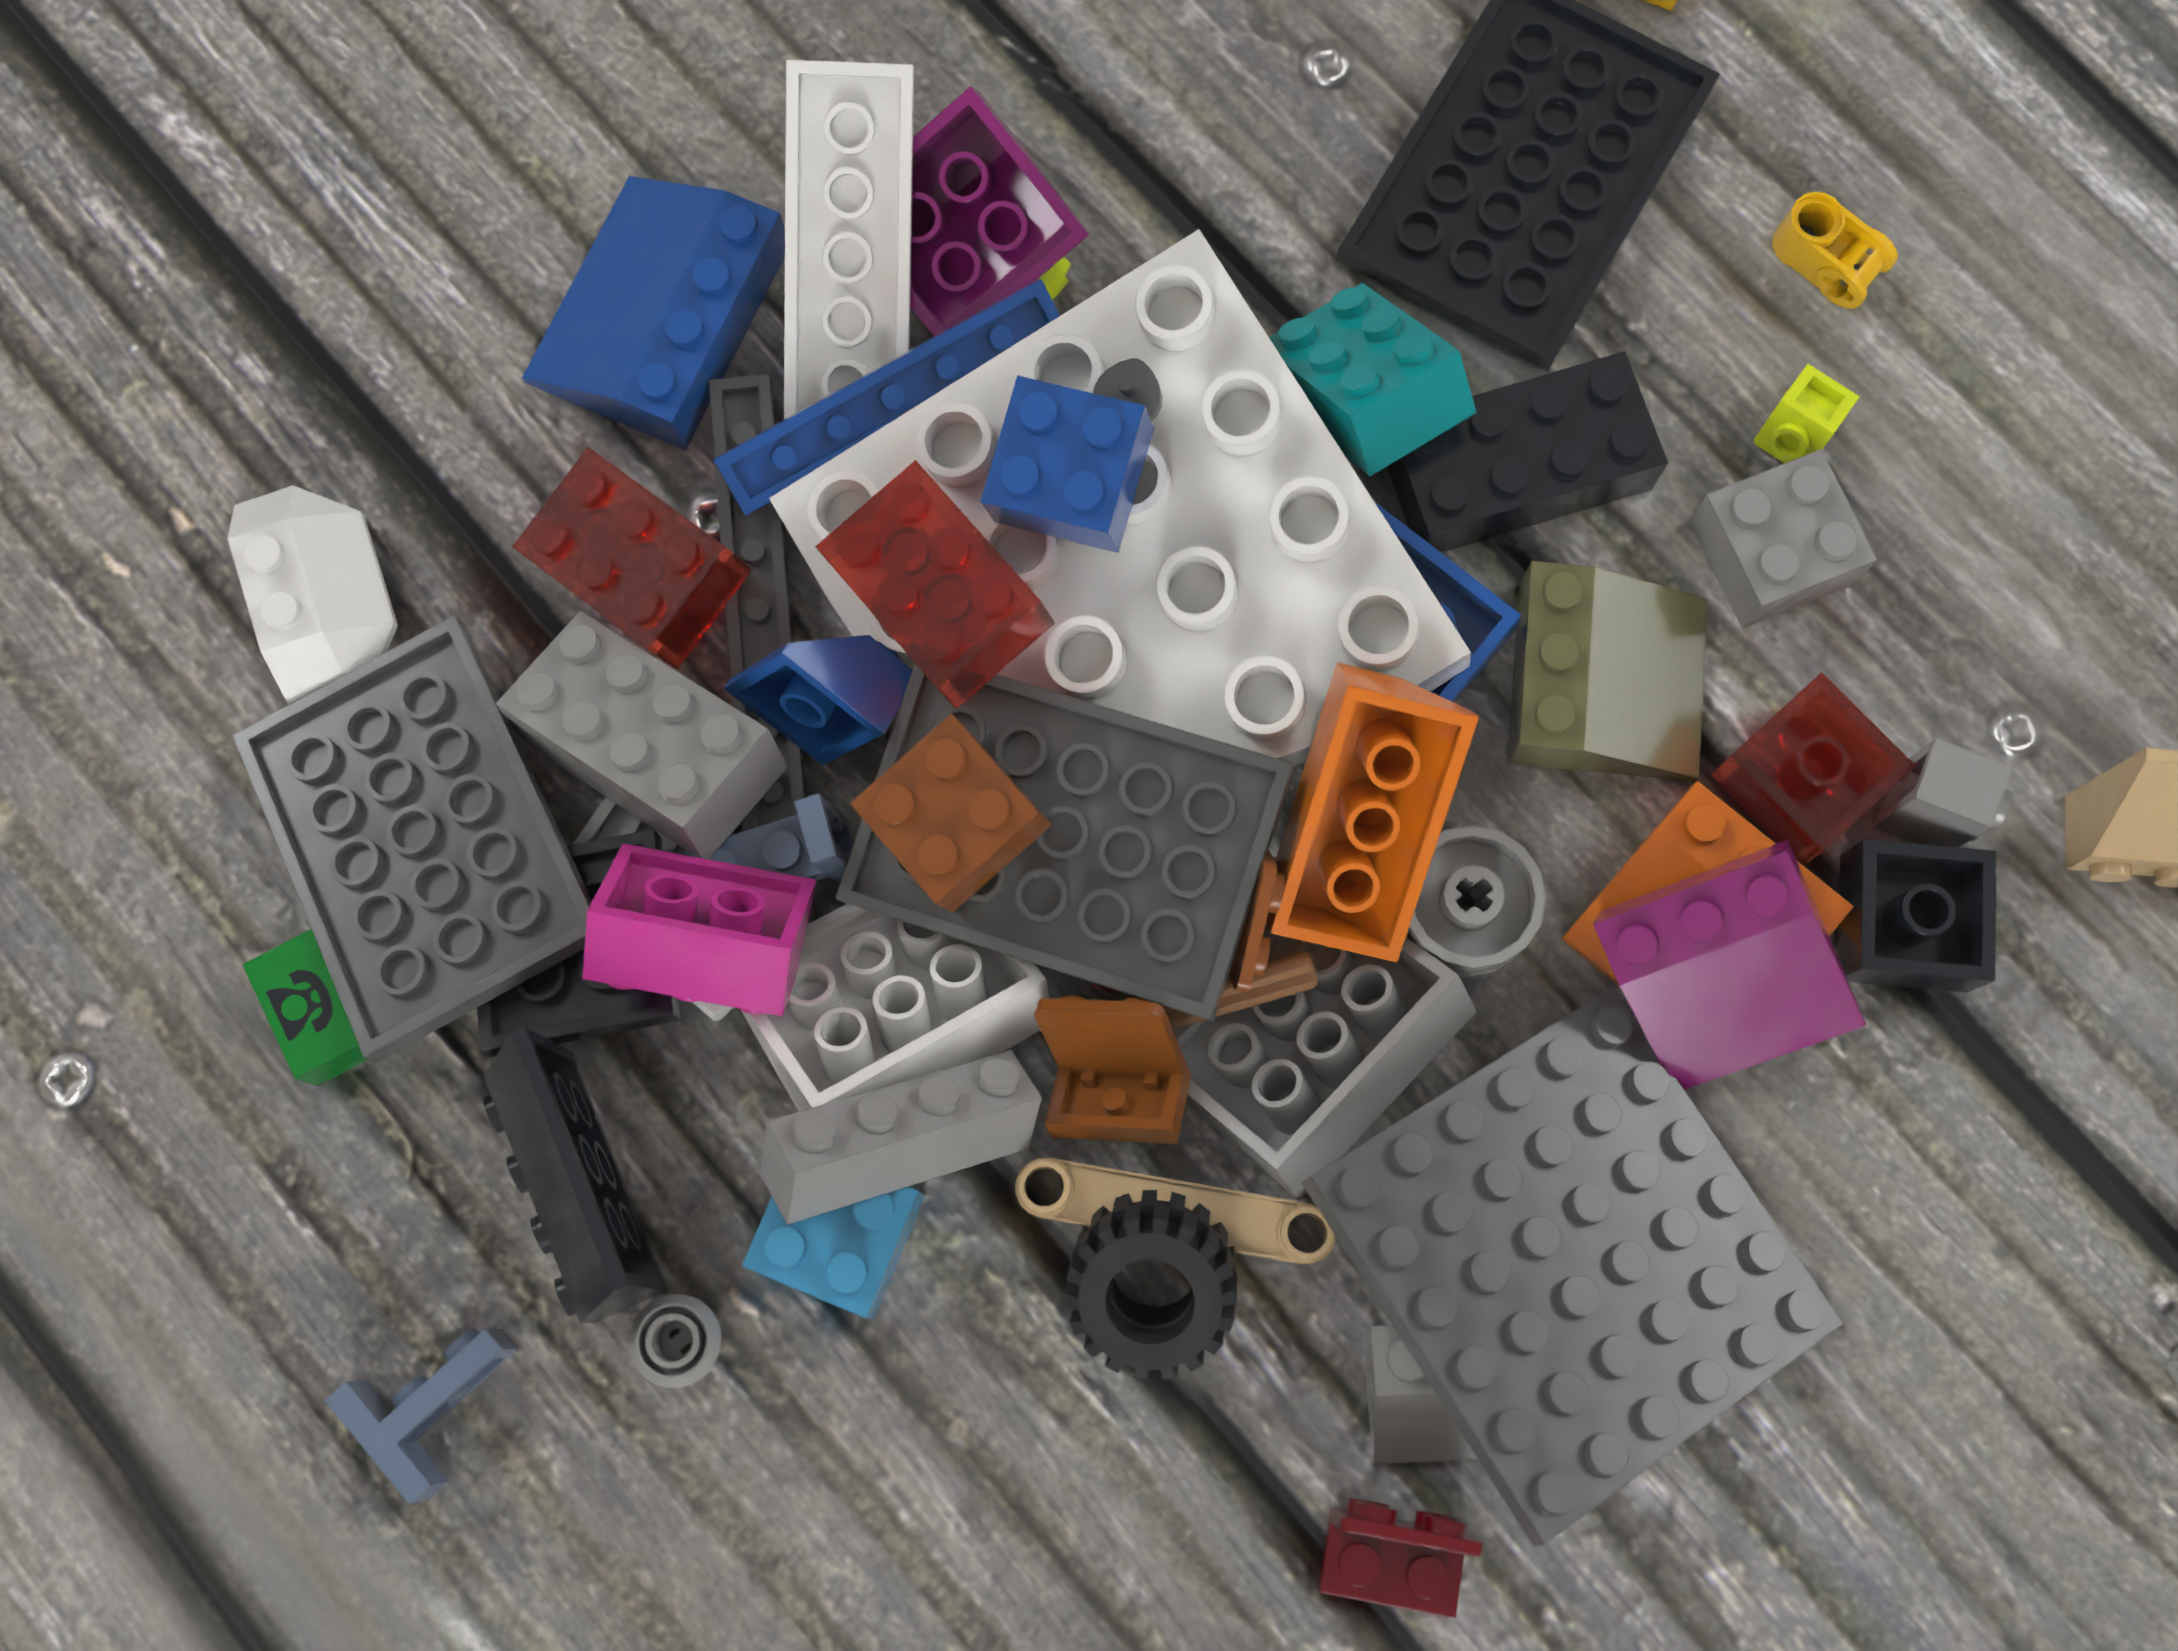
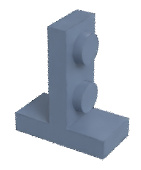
M818 793L794 801L797 815L729 836L709 860L816 879V881L830 877L840 885L854 845V839L848 818ZM684 850L685 855L695 857L688 851Z
M473 1328L460 1336L446 1349L443 1356L448 1362L434 1375L427 1379L422 1374L396 1393L391 1400L392 1404L396 1407L393 1411L368 1381H346L326 1398L325 1402L409 1505L429 1501L450 1481L417 1440L518 1351L519 1348L503 1329H484L479 1333L476 1328Z

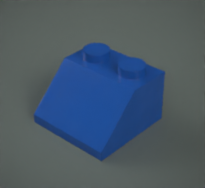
M870 635L791 642L729 679L724 689L823 766L885 734L901 706L912 669L901 661L898 653L888 649L881 642H877Z

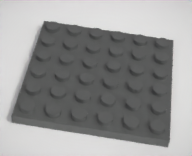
M1614 986L1302 1182L1533 1546L1548 1543L1843 1324L1675 1077L1669 1076L1661 1066L1640 1024Z

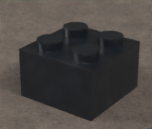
M1863 839L1841 854L1839 895L1854 906L1838 925V958L1848 982L1964 993L1994 982L1996 967L1997 851Z

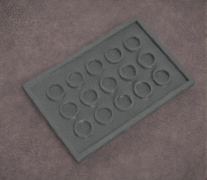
M455 615L233 735L364 1058L374 1063L381 1061L585 949L587 910L592 903V899L515 732L496 705L499 698L467 628Z
M919 651L876 779L952 713L969 729L1052 825L957 910L951 913L931 900L862 819L835 899L1209 1021H1214L1250 909L1261 863L1268 853L1295 769L1294 764Z

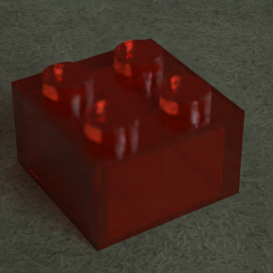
M1821 672L1726 759L1711 776L1778 843L1788 840L1796 860L1804 866L1825 851L1916 765Z

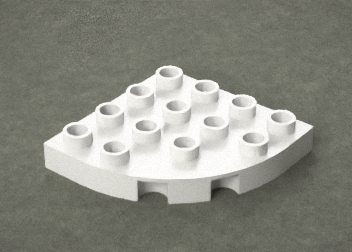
M1199 229L769 498L829 602L852 636L870 635L877 642H881L888 649L898 653L901 661L912 670L918 652H924L1293 763L1294 766L1307 760L1337 662L1399 677L1428 691L1434 690L1470 667L1471 651ZM1130 358L1144 361L1153 371L1159 382L1163 396L1162 408L1158 416L1152 421L1154 432L1119 553L994 522L980 500L1017 375L1093 393V388L1098 378L1108 368Z

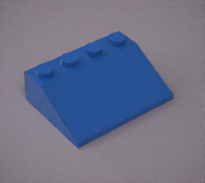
M629 176L522 376L524 383L686 451L710 405L709 380L724 377L785 258V227L781 214L726 190Z

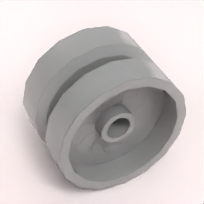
M1475 825L1444 830L1440 833L1406 937L1457 973L1462 982L1488 978L1510 964L1527 947L1541 926L1546 903L1541 871L1525 847L1501 831ZM1460 898L1468 899L1474 907L1465 912L1459 907L1457 901Z

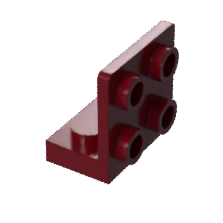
M1349 1498L1347 1510L1330 1507L1318 1585L1320 1593L1456 1618L1464 1556L1466 1554L1481 1557L1483 1546L1482 1541L1466 1533V1522L1458 1521L1456 1517L1416 1510L1415 1522L1396 1519L1397 1510L1389 1508L1390 1505L1357 1498Z

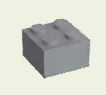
M1822 449L1707 494L1689 520L1742 629L1855 584L1877 561Z

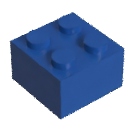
M1017 375L980 500L981 504L996 523L1119 553L1154 432L1145 405Z

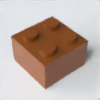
M952 713L850 803L931 900L951 913L957 910L1052 825L969 729Z

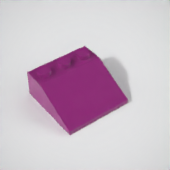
M972 86L966 89L913 136L910 308L933 336L1038 280L1090 235L1020 141L984 96Z
M1788 840L1602 910L1593 924L1618 984L1658 1061L1669 1076L1675 1077L1684 1090L1866 1026L1860 1007Z

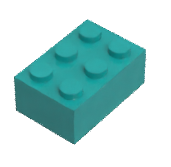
M1364 283L1341 290L1332 297L1330 302L1303 318H1296L1285 323L1277 333L1269 337L1343 454L1369 476H1372L1477 413L1460 351Z

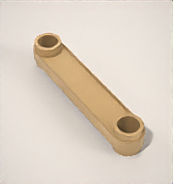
M1037 1158L1028 1162L1019 1171L1015 1182V1194L1020 1205L1030 1215L1046 1220L1090 1227L1092 1215L1099 1208L1105 1206L1110 1212L1113 1211L1116 1197L1129 1193L1134 1203L1141 1201L1143 1190H1157V1200L1169 1202L1171 1193L1175 1192L1186 1196L1185 1208L1192 1211L1200 1203L1210 1210V1225L1221 1222L1228 1232V1247L1234 1246L1235 1252L1239 1254L1295 1264H1313L1324 1259L1331 1252L1336 1241V1236L1317 1206L1311 1203L1054 1158ZM1040 1171L1057 1173L1064 1182V1191L1061 1198L1050 1206L1033 1204L1027 1196L1029 1179ZM1309 1216L1320 1224L1323 1231V1240L1315 1252L1304 1253L1291 1245L1288 1238V1227L1293 1218Z

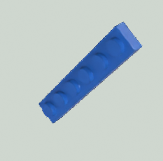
M1042 279L1035 280L712 460L741 511L746 516L771 502L770 497L1058 318L1060 314Z

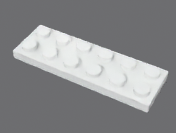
M786 60L784 419L909 351L914 65Z

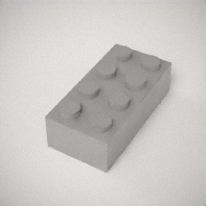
M582 611L570 621L496 703L523 742L698 858L710 859L788 768L768 728Z

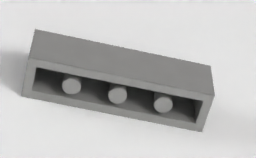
M1012 1050L767 1121L760 1174L788 1225L1028 1149L1042 1097Z

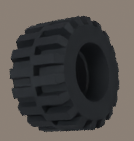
M1143 1190L1141 1201L1134 1203L1129 1193L1116 1197L1113 1211L1110 1212L1105 1206L1099 1208L1092 1215L1090 1227L1083 1226L1077 1237L1066 1280L1068 1282L1065 1291L1066 1309H1072L1069 1324L1075 1336L1086 1333L1083 1348L1093 1358L1101 1352L1107 1355L1105 1367L1118 1374L1122 1366L1126 1365L1134 1368L1133 1378L1148 1380L1149 1370H1160L1162 1380L1177 1377L1178 1365L1183 1363L1191 1372L1203 1365L1204 1350L1215 1355L1223 1345L1224 1331H1231L1235 1319V1305L1237 1304L1238 1273L1234 1246L1228 1247V1232L1221 1222L1210 1225V1210L1200 1203L1192 1211L1185 1208V1195L1172 1192L1169 1202L1157 1200V1190ZM1140 1260H1158L1178 1269L1187 1278L1192 1289L1176 1303L1162 1307H1150L1136 1303L1128 1298L1118 1287L1114 1275L1130 1263Z

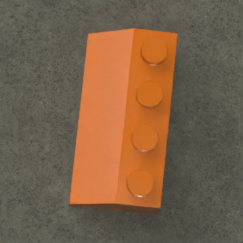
M1339 662L1336 663L1276 856L1277 873L1284 874L1285 886L1278 913L1268 912L1267 923L1271 934L1398 962L1479 719L1477 713L1402 678Z

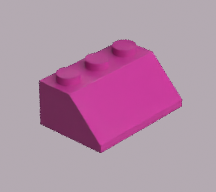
M623 843L587 910L582 979L606 983L613 988L621 990L638 989L670 995L685 1002L702 1001L739 1008L741 1011L749 1014L767 1013L783 1016L797 976L815 893L816 879Z

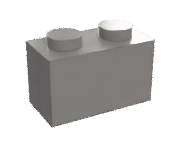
M1935 738L1893 770L1874 827L1917 844L1960 847L1969 841L1974 842L1980 834L1992 827L1997 828L2005 819L2013 799V792L2006 789L2013 767Z

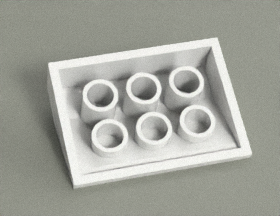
M845 904L807 925L796 980L783 1016L767 1013L749 1014L743 1011L742 1013L794 1105L800 1112L1002 1053L1040 1031V1027L1034 1017L1037 1001L1049 998L1047 979L1033 963L866 909Z

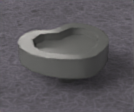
M1130 358L1108 368L1098 378L1093 388L1094 394L1145 405L1151 422L1158 416L1162 408L1163 396L1159 382L1153 371L1140 359Z

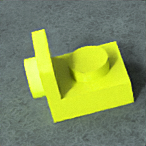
M1807 364L1754 438V443L1784 464L1820 449L1823 450L1860 396L1815 367Z

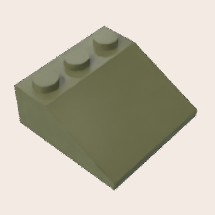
M1531 561L1519 584L1517 612L1521 614V618L1516 629L1507 763L1696 782L1699 779L1708 599L1594 566Z

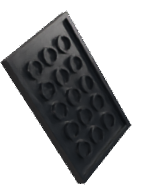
M1490 0L1340 245L1336 260L1549 372L1711 94L1721 73L1576 0Z

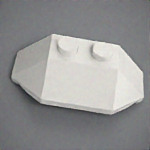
M294 485L234 505L227 539L260 652L288 705L388 651L398 624L365 516L361 511Z

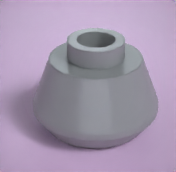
M683 1294L662 1296L647 1304L637 1315L629 1336L630 1355L637 1370L648 1381L666 1388L686 1387L705 1377L715 1365L721 1349V1329L712 1310L699 1299ZM680 1329V1332L672 1338L673 1334ZM692 1344L690 1351L683 1354V1349Z

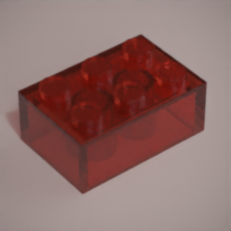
M589 447L585 449L512 546V548L643 647L677 670L752 571L748 565L728 548Z
M916 460L815 546L955 709L1055 624L1041 600Z

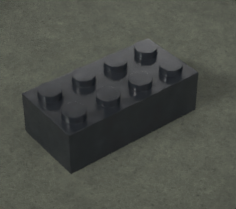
M1626 351L1474 395L1472 397L1477 413L1388 465L1387 468L1408 527L1442 553L1650 491L1666 468L1668 460Z

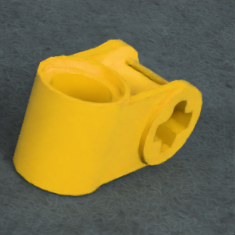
M1810 192L1797 199L1776 228L1772 239L1775 255L1784 264L1792 267L1819 288L1828 300L1846 309L1859 307L1867 297V287L1880 272L1889 271L1898 259L1897 249L1888 237L1880 231L1869 227L1843 207L1836 198L1824 192ZM1800 224L1810 227L1817 236L1805 233ZM1869 248L1873 250L1871 255L1866 252ZM1857 265L1859 269L1855 270L1853 267ZM1842 280L1847 283L1845 286H1841Z

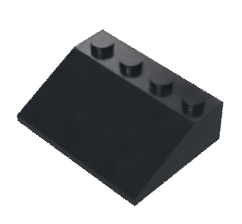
M525 1026L512 1031L484 1075L490 1095L483 1098L485 1111L494 1129L498 1133L505 1131L514 1155L506 1159L507 1166L517 1189L522 1194L529 1191L538 1214L530 1219L531 1228L543 1253L549 1254L552 1252L561 1273V1277L554 1280V1285L563 1309L569 1316L577 1314L580 1323H597L668 1290L573 1052Z

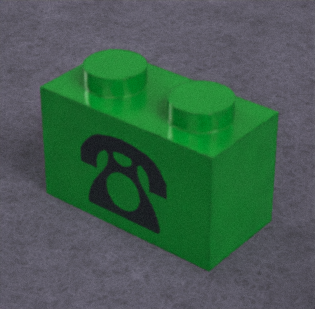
M312 929L242 964L295 1079L319 1086L368 1060L364 1058Z

